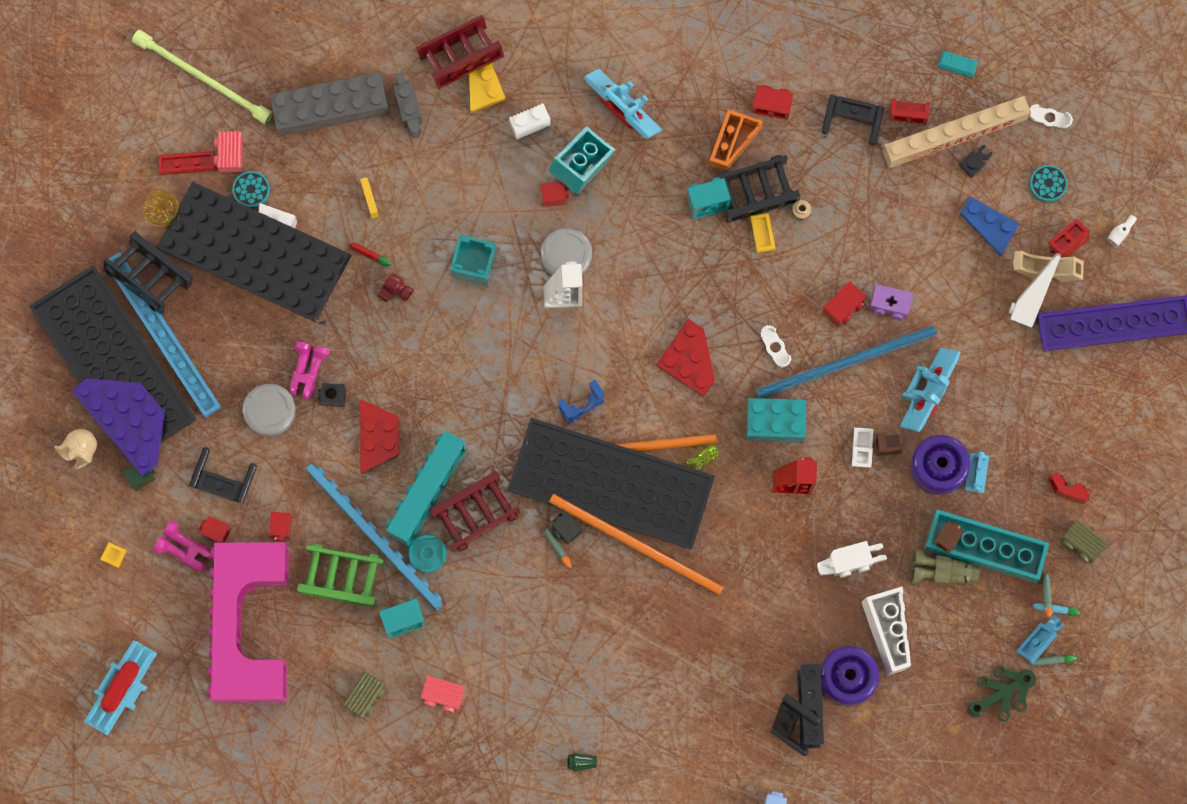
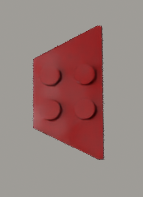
M360 400V473L365 474L368 470L399 456V417L364 400Z

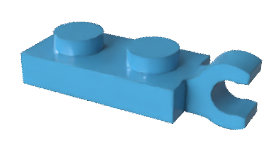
M1053 615L1046 625L1040 623L1016 651L1018 655L1033 664L1056 638L1057 633L1055 631L1060 630L1063 626V623L1059 621L1060 618Z

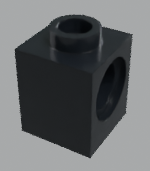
M322 383L321 389H318V400H321L322 406L345 407V384ZM330 391L337 393L333 399H328L326 396Z

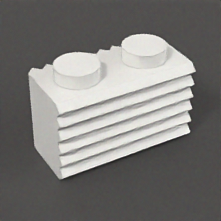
M542 103L537 105V107L534 106L530 110L527 109V111L520 112V114L513 115V117L510 116L509 118L510 128L516 140L551 126L549 114Z

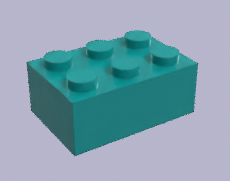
M586 126L554 158L548 171L578 194L609 163L615 149Z
M748 398L746 441L804 443L806 438V400Z

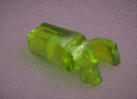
M711 444L697 454V458H690L686 465L695 463L697 465L695 470L699 471L702 464L706 465L718 456L720 452L714 444Z

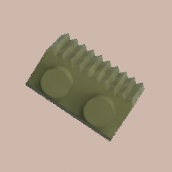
M1079 519L1074 522L1061 538L1064 541L1063 545L1067 549L1076 551L1079 554L1078 557L1083 562L1091 564L1108 545L1105 540Z
M364 672L343 703V706L363 719L365 716L369 717L375 709L373 706L377 699L380 701L385 694V685Z

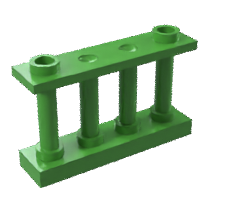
M319 544L306 546L307 552L312 553L307 580L304 581V584L298 583L297 592L299 594L375 608L377 600L371 592L377 565L384 567V561L380 559V556L369 554V557L323 549V545ZM320 555L331 557L326 584L323 585V588L315 587L314 583ZM339 558L350 560L345 588L342 591L334 590L335 587H333ZM358 562L369 564L364 592H361V595L353 594L354 591L352 590Z

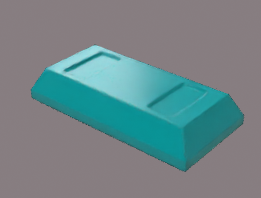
M943 50L937 68L973 78L978 61Z

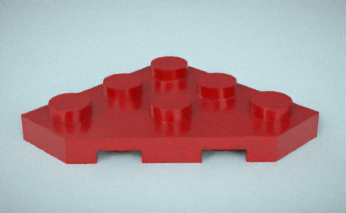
M688 319L656 366L702 397L706 395L715 380L704 328Z

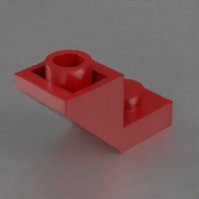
M1056 472L1049 476L1048 480L1057 496L1082 505L1089 500V492L1085 486H1082L1081 482L1066 488L1067 483L1063 475L1060 476Z

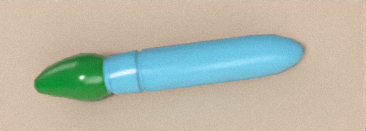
M1036 603L1033 605V608L1045 611V604ZM1052 605L1053 613L1068 614L1070 616H1076L1081 613L1080 610L1074 607Z

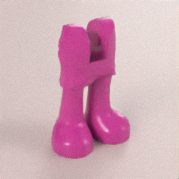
M295 342L294 349L298 352L299 356L296 370H293L289 393L291 396L297 395L300 382L305 383L303 399L309 400L313 396L319 367L322 361L329 356V349L314 346L309 371L304 374L313 347L304 342Z
M171 520L165 528L163 535L188 549L187 552L176 547L164 537L158 539L153 552L156 554H171L180 559V562L197 571L204 572L206 566L194 558L199 553L202 557L211 560V549L185 537L179 532L178 524Z

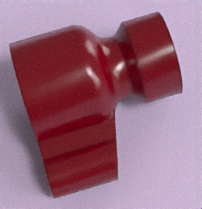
M392 273L383 284L377 296L388 302L398 294L399 298L406 302L414 289L405 286L403 279Z

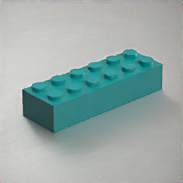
M446 430L443 435L439 434L437 437L434 451L430 450L425 458L427 462L424 468H419L415 475L417 478L415 483L410 484L405 492L407 494L405 500H401L396 507L397 513L395 517H390L386 524L389 538L407 548L414 541L430 513L429 510L434 507L467 451L466 442Z
M936 510L933 514L924 550L1036 584L1041 577L1049 543ZM947 521L957 523L964 532L949 554L932 544Z

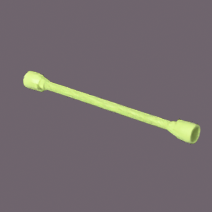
M138 30L132 38L134 44L143 49L147 48L157 52L194 77L220 91V93L250 110L253 114L252 117L267 125L271 120L273 112L262 105L257 106L250 103L201 71L193 68V66L175 57V55L152 41L153 38L142 30Z

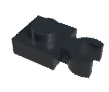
M985 145L979 148L977 155L972 151L959 163V166L971 178L985 167L986 163L983 160H989L993 154L992 152L988 155L983 154L982 151L985 149Z

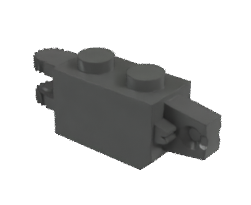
M403 72L396 73L398 84L394 85V93L404 128H409L411 136L417 138L421 134L420 124H422V117L413 85L410 81L405 82Z

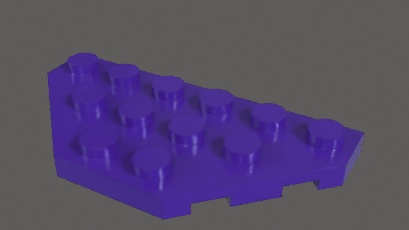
M86 378L71 390L142 477L158 466L165 412L141 383Z

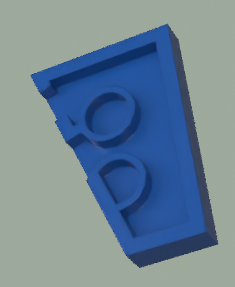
M969 197L960 213L975 231L977 230L984 240L996 250L1000 257L1019 226V223L972 197Z

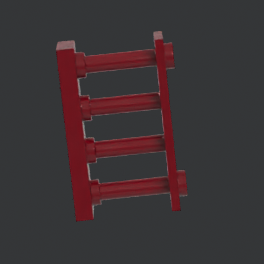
M483 15L473 18L469 22L416 47L420 60L422 61L427 58L435 70L432 76L438 90L505 57L500 42L491 43L484 32L487 26ZM477 33L485 47L475 52L467 38ZM458 42H461L468 53V56L458 60L450 47ZM442 50L445 51L452 63L444 68L440 66L434 54Z
M496 471L429 510L434 520L437 518L442 520L455 542L451 546L453 552L457 550L458 552L464 551L472 541L504 522L508 521L510 523L519 517L520 509L516 507L512 510L498 487L500 476ZM487 488L493 492L505 512L504 515L496 520L481 497V492ZM470 498L475 500L489 523L481 529H478L464 506L465 501ZM454 508L455 510L458 509L472 534L464 539L460 537L448 517V511Z

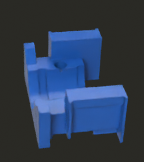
M596 380L589 383V389L592 393L588 395L589 404L585 408H577L574 405L568 406L564 399L558 402V408L569 424L604 403L602 397L605 396V393Z

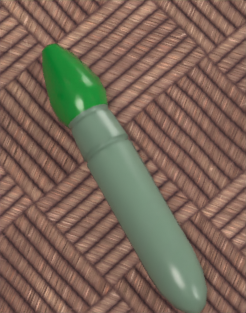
M1068 654L1064 656L1038 658L1033 664L1030 662L1029 664L1041 666L1071 663L1077 660V657Z

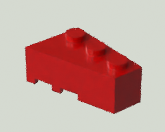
M802 457L801 460L793 461L775 469L773 493L811 495L817 482V461H814L811 457Z

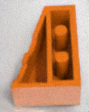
M728 109L709 161V167L719 171H728L761 131L764 121Z

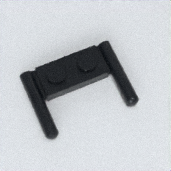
M831 94L821 132L823 134L829 133L833 115L873 124L869 144L874 146L877 142L884 107Z
M204 447L189 486L243 504L257 465L255 463L249 465L244 481L240 483L203 470L210 452L209 448Z
M786 694L782 699L783 702L780 704L771 733L802 756H807L808 749L792 739L791 736L800 714L814 724H819L821 719Z

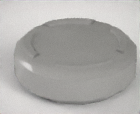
M560 228L551 232L544 239L541 247V262L551 276L561 265H565L567 262L581 264L582 275L589 269L592 261V246L588 238L580 231L572 228Z
M267 383L255 387L248 393L243 403L242 412L246 424L253 432L261 436L273 437L284 433L290 428L295 419L296 406L293 397L285 388L277 384Z

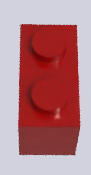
M767 85L757 86L752 113L788 120L794 93L787 89H772Z
M849 281L824 306L822 312L838 327L842 323L846 325L853 318L851 314L855 310L859 312L866 305L864 301L867 296Z

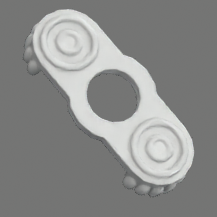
M1038 104L1030 107L1031 114L1029 118L1032 121L1042 123L1047 127L1054 126L1065 129L1072 124L1073 117L1068 112L1064 114L1054 109L1041 108ZM1052 113L1055 116V120L1047 122L1044 118L1045 114Z
M766 325L760 334L766 345L767 353L773 358L778 367L788 366L791 356L787 354L784 342L779 339L774 326ZM774 342L779 343L781 346V350L777 353L770 350V345Z

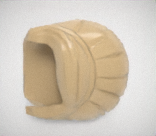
M77 429L66 436L62 445L55 446L54 448L64 460L71 461L75 459L77 461L75 468L79 469L92 461L93 454L97 449V440L90 431Z

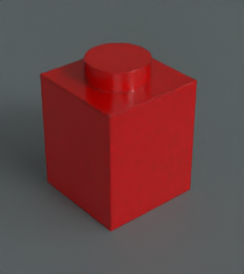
M552 182L541 184L543 207L566 205V198H569L568 187H564V183Z
M271 512L269 536L274 538L273 541L285 542V539H290L291 513Z
M210 516L202 521L199 528L202 537L216 543H225L232 529L230 525Z

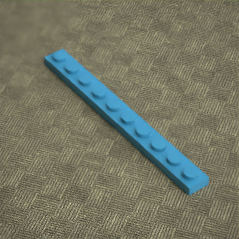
M119 252L109 258V260L114 263L122 254ZM127 262L120 267L127 274L132 271ZM136 277L134 280L137 281V282L141 285V283L139 282V280H138L137 277ZM115 279L204 417L206 418L221 409L220 404L162 315L157 311H152L146 302Z
M311 463L306 468L311 477L438 612L443 607L441 603L443 599L435 591L432 593L428 589L430 585L422 577L419 579L414 574L416 570L409 563L406 565L401 560L403 556L396 549L393 551L388 546L390 542L383 535L380 537L375 532L377 528L370 521L367 523L362 518L364 514L357 507L353 509L349 504L351 500L344 493L340 495L336 490L338 486L331 479L327 481L324 477L325 472L318 465L314 467Z

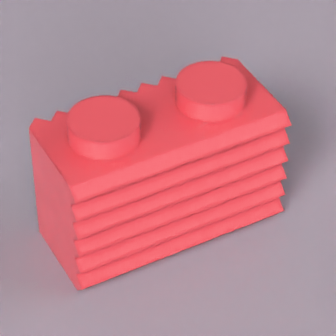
M219 131L218 137H215L214 146L215 149H218V155H214V166L218 168L219 172H242L243 137L240 131Z
M427 675L421 700L424 701L425 705L435 707L436 704L441 705L443 710L454 713V710L459 711L466 687Z

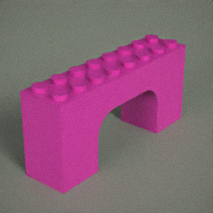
M285 542L214 543V548H211V560L214 562V568L210 570V577L213 579L214 584L213 587H210V599H213V607H210L209 615L212 618L213 626L209 627V638H212V646H209V658L212 659V665L208 666V677H211V685H208V697L215 704H287L286 662L284 660H252L244 657L242 654L241 607L245 595L255 588L289 587V548Z

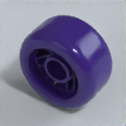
M935 435L925 439L918 445L911 459V474L914 481L922 490L934 495H945L954 492L964 483L970 471L968 451L961 442L947 435ZM937 460H943L946 463V467H939Z
M844 646L837 648L828 654L822 662V691L830 701L837 705L846 707L860 705L873 695L878 686V666L874 658L859 647ZM845 671H852L855 675L854 680L846 679Z

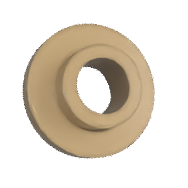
M799 200L793 205V214L800 219L807 218L811 213V205L805 200ZM803 206L806 210L800 211L799 207Z

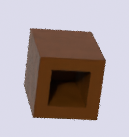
M947 521L932 544L949 554L964 532L957 523Z

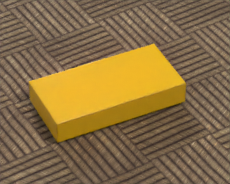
M362 178L360 181L371 218H378L379 215L368 178Z
M769 213L750 216L756 253L775 251Z

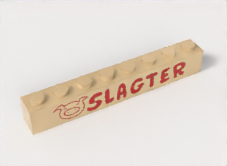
M1025 96L885 144L882 153L888 167L892 168L1028 120L1031 110Z

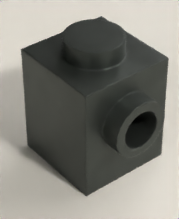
M567 512L564 515L560 513L553 519L552 533L558 540L563 539L567 545L582 533V528Z

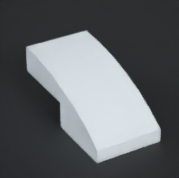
M854 427L852 466L871 468L874 429Z

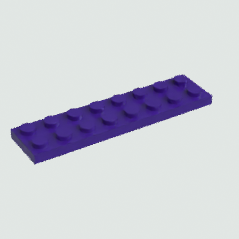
M1187 295L1038 313L1037 320L1042 350L1046 352L1187 334Z

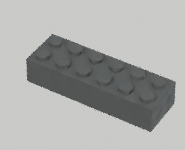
M380 72L270 95L279 137L389 114Z

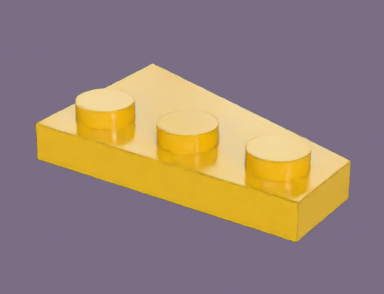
M492 63L469 74L471 113L506 100Z

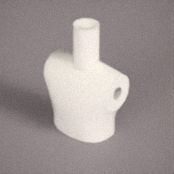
M1130 215L1125 223L1116 226L1108 236L1107 242L1113 247L1118 248L1120 243L1128 236L1130 228L1137 218Z

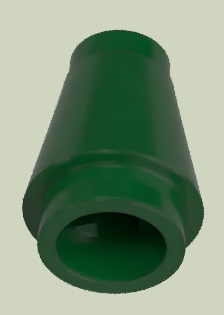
M575 752L568 754V770L576 772L596 768L597 757Z

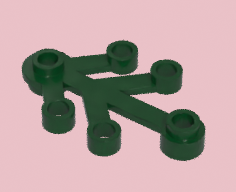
M997 666L993 670L994 676L996 678L1005 677L1015 680L1010 685L989 680L986 676H980L977 679L978 687H987L999 691L981 702L974 701L970 703L968 713L972 717H980L984 713L985 708L1003 698L1001 711L997 717L999 721L1006 722L1010 718L1009 708L1013 692L1019 688L1018 701L1015 702L1014 709L1017 712H1023L1027 708L1025 701L1028 689L1032 688L1036 683V676L1031 670L1025 669L1016 673L1005 670L1003 666ZM997 669H1001L1003 671V674L1001 676L997 675ZM1024 676H1028L1030 678V681L1028 683L1024 682ZM980 679H985L986 685H981ZM1019 702L1023 703V709L1017 707ZM975 705L980 707L979 712L974 711L973 707ZM1002 712L1007 714L1006 719L1001 718L1000 714Z

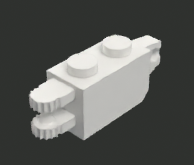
M867 541L833 550L828 559L817 563L820 576L834 574V576L840 575V578L850 576L851 572L856 570L859 573L870 570L869 567L874 563L887 559L886 555L872 558L870 553L881 550L883 544L868 546Z

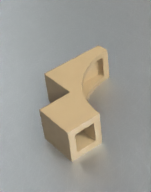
M1016 251L1013 260L1014 270L1034 280L1053 257L1037 256L1023 251ZM1060 257L1053 278L1061 282L1083 280L1084 261L1076 257Z

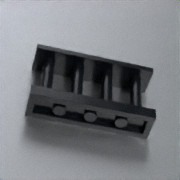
M776 155L769 161L731 172L722 171L715 176V178L725 179L731 198L730 208L726 211L725 215L727 223L788 206L800 200L799 190L793 191L790 189L783 165L787 164V155ZM776 168L783 189L782 195L775 196L772 194L765 173L766 170ZM758 173L765 194L764 200L758 202L754 199L747 176ZM740 178L748 202L745 206L741 207L736 204L729 181Z
M134 231L130 235V247L114 263L108 258L104 260V271L108 276L117 279L146 302L152 311H157L162 315L165 309L163 302L178 287H184L188 290L192 286L193 276ZM135 252L141 253L144 259L129 274L120 269ZM149 264L156 265L159 270L143 286L134 280ZM164 275L170 276L173 282L158 297L149 292Z
M821 664L800 665L801 669L797 670L798 702L820 717L821 721L819 724H814L802 714L799 715L800 744L806 749L821 748L820 744H824Z

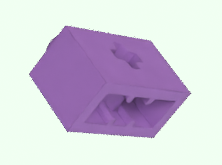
M876 284L869 311H873V314L884 316V314L890 315L895 320L906 319L913 293ZM889 301H893V302H892V304H893L892 307L889 306V303H888Z

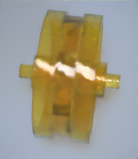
M155 190L145 200L143 206L144 217L153 225L167 226L178 213V200L168 191ZM153 199H155V201H156L157 204H155V203H153V202H150V201L153 200ZM148 206H150V207H152V208H155V209H153V210L150 211V210L148 209ZM167 210H174V214L171 215Z

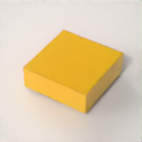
M108 542L100 560L119 568L127 550Z

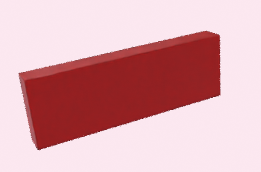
M215 151L158 155L159 175L216 171L214 166Z

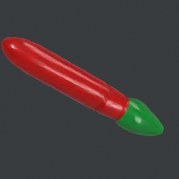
M350 243V247L354 251L378 261L381 265H391V262L386 257L380 256L359 244Z

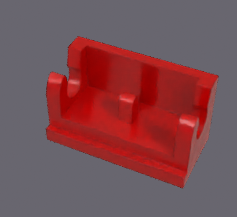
M892 98L889 121L926 125L929 119L930 103L902 102Z
M1075 219L1048 242L1050 252L1059 253L1061 257H1069L1089 240L1090 231Z

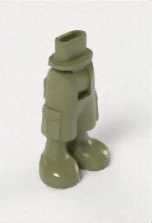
M914 549L912 564L933 566L934 570L914 566L910 575V583L913 585L919 584L925 578H932V581L936 584L965 582L969 584L970 581L978 582L980 568L972 566L971 563L967 565L966 562L954 560L943 555H936L932 558L925 555L921 549Z

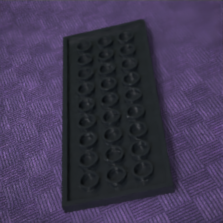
M195 182L191 183L157 245L159 250L314 323L318 320L352 256L346 251Z
M94 265L29 306L79 384L88 378L141 383L165 412L161 443L196 421L194 415Z
M531 418L507 492L551 506H555L549 502L552 495L555 494L608 524L692 550L715 476Z

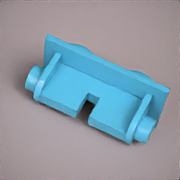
M984 452L970 453V471L965 485V490L984 493L989 456L985 455Z

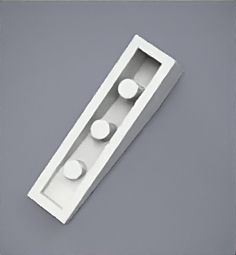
M1059 253L1054 255L1019 296L1016 303L1012 302L1008 312L1011 314V320L1029 327L1033 326L1061 255Z

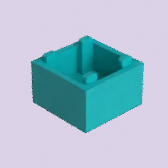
M716 177L713 178V181L697 185V183L691 184L687 190L686 200L692 219L695 220L727 211L731 198L725 179Z
M459 235L450 268L451 276L488 285L497 252V244Z
M410 597V601L388 609L382 607L383 611L379 613L389 639L426 626L417 599L413 600Z

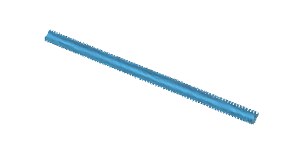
M930 326L928 329H921L919 332L910 333L908 336L899 337V339L888 341L886 344L874 346L868 350L866 349V351L863 350L857 354L855 353V355L852 354L824 366L821 365L819 368L810 369L808 372L799 373L797 376L788 377L786 380L783 379L779 382L777 381V383L766 385V387L763 386L757 389L756 392L760 399L763 396L765 398L767 394L770 396L773 393L774 395V392L776 393L777 391L779 393V391L781 392V390L783 391L787 387L790 389L792 385L793 387L796 384L799 386L801 382L802 384L805 381L807 382V380L810 382L812 378L813 380L816 377L819 378V376L821 378L823 374L824 376L827 373L830 374V372L832 374L834 370L835 372L838 369L841 370V368L843 370V367L845 369V366L846 368L847 366H852V364L854 366L856 362L858 364L861 361L863 362V360L865 362L867 358L870 360L874 356L876 358V355L881 356L883 353L885 355V352L887 354V351L889 353L892 350L894 351V349L896 351L898 347L900 349L903 346L905 347V345L907 347L909 343L912 345L916 341L918 343V340L923 341L927 337L929 339V336H936L937 331L934 326Z

